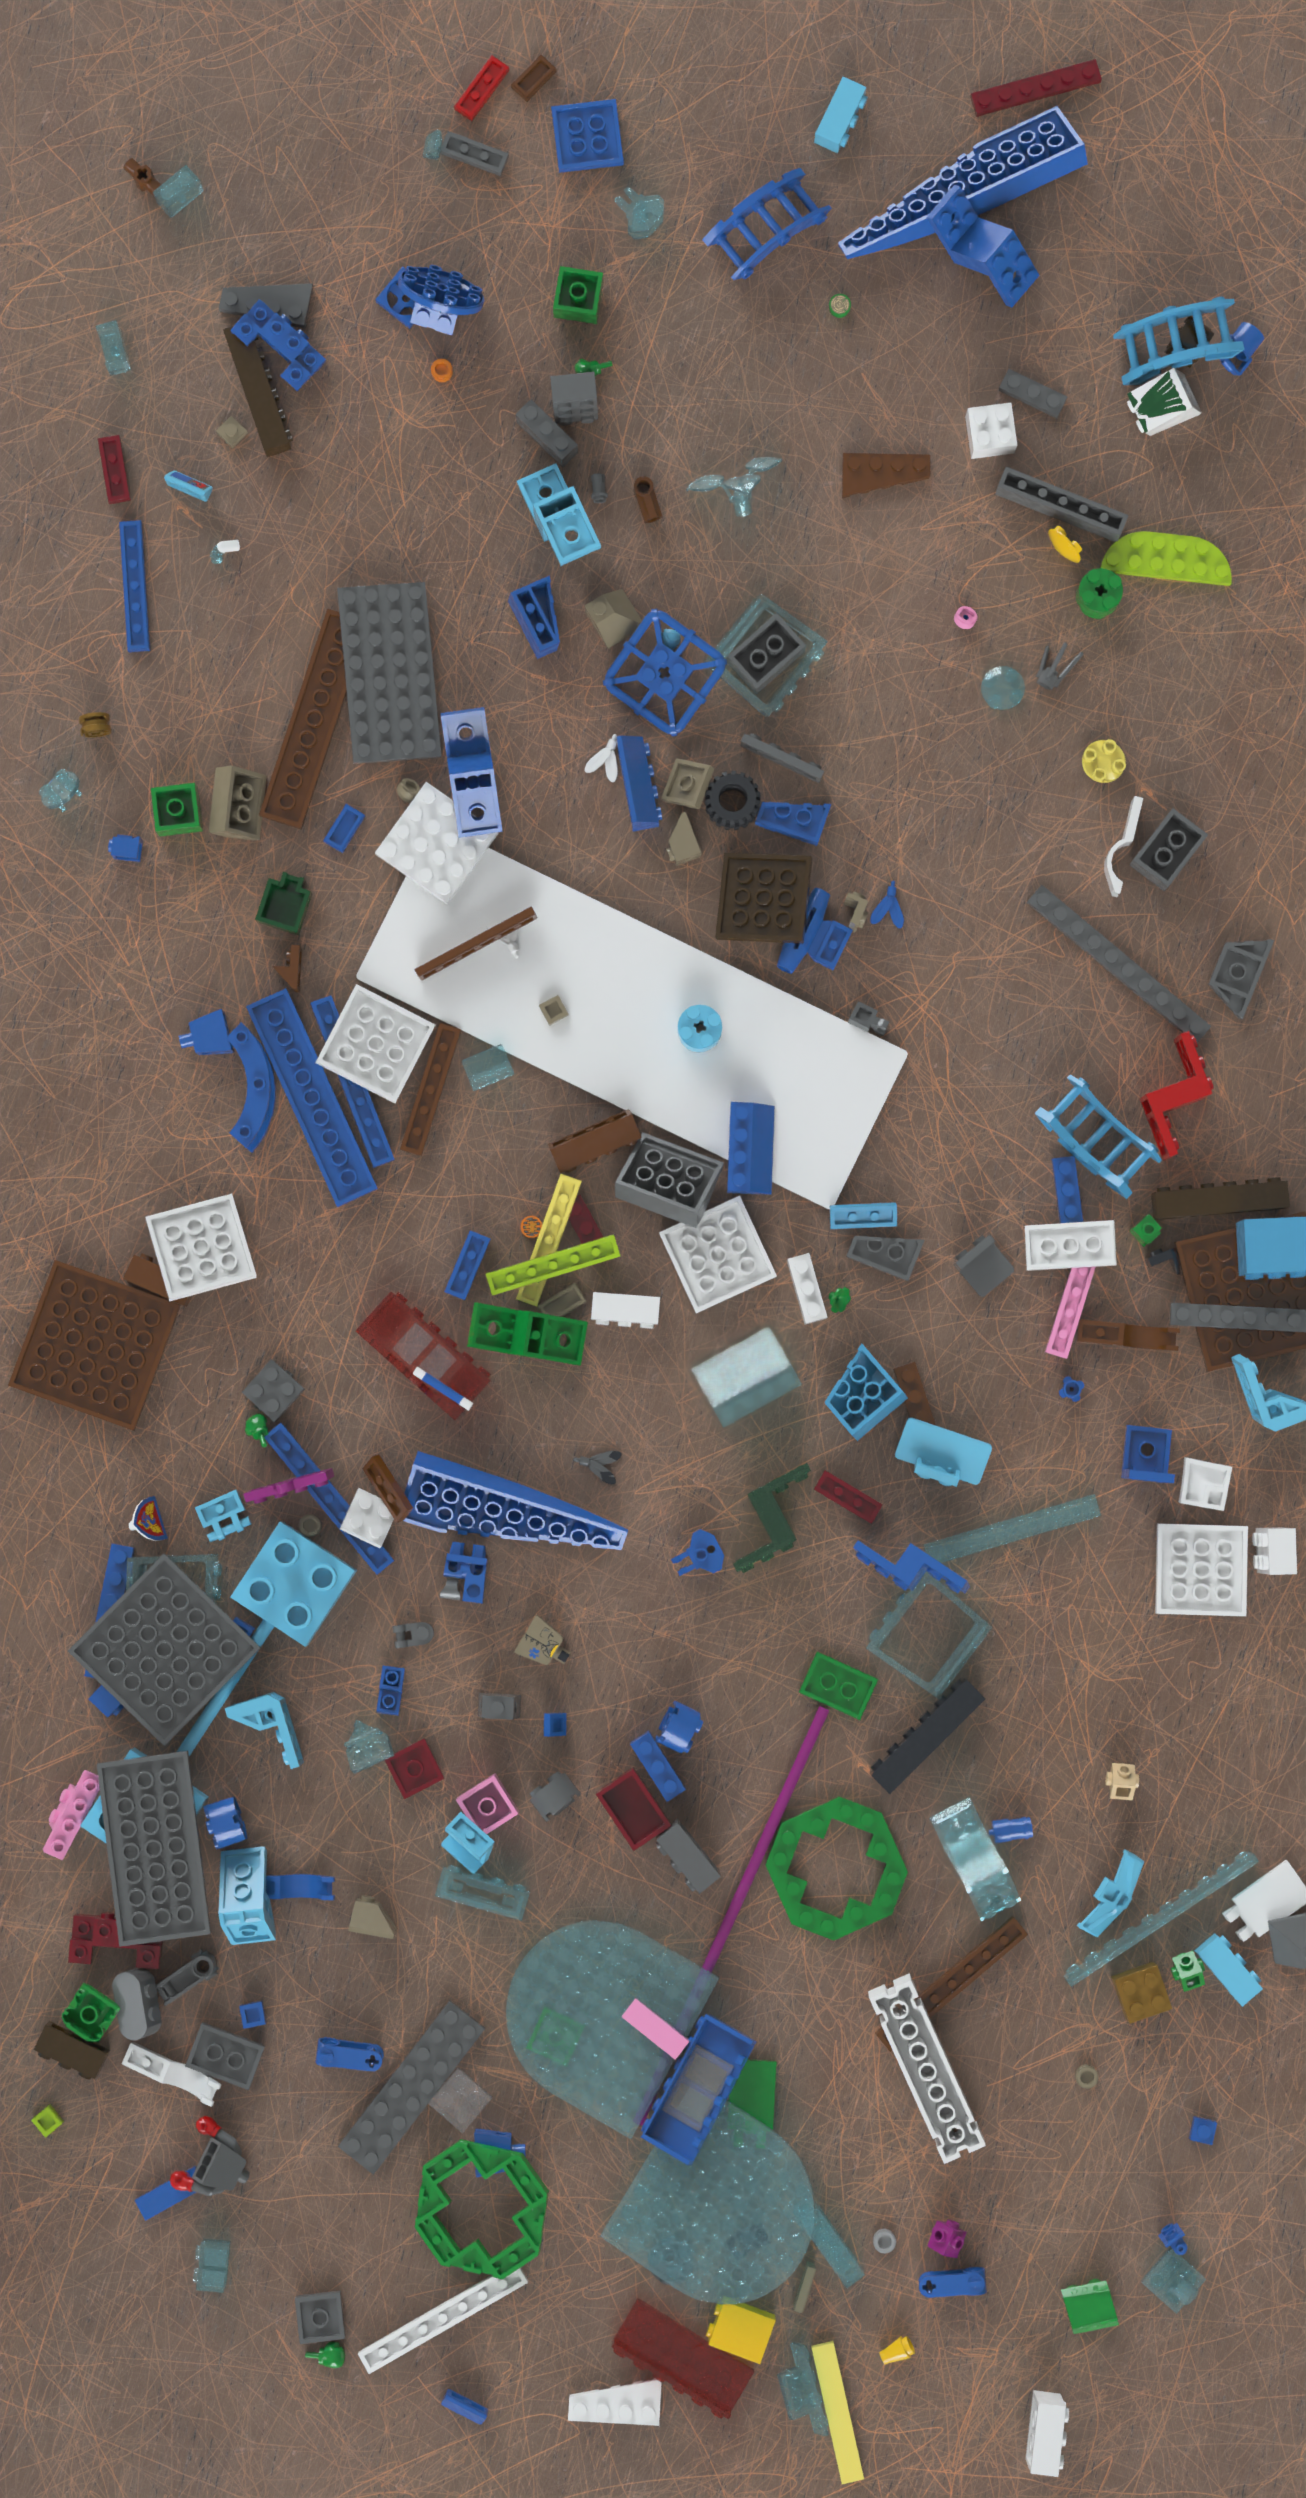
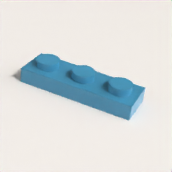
M896 1202L830 1205V1229L897 1226Z

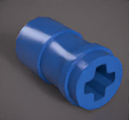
M1030 1817L991 1821L992 1829L988 1830L989 1835H993L994 1843L1033 1837Z

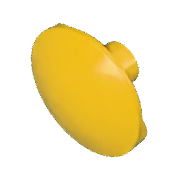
M1057 526L1054 529H1050L1048 534L1055 549L1066 559L1079 563V553L1082 551L1081 546L1074 540L1071 542L1066 537L1067 534L1062 527Z

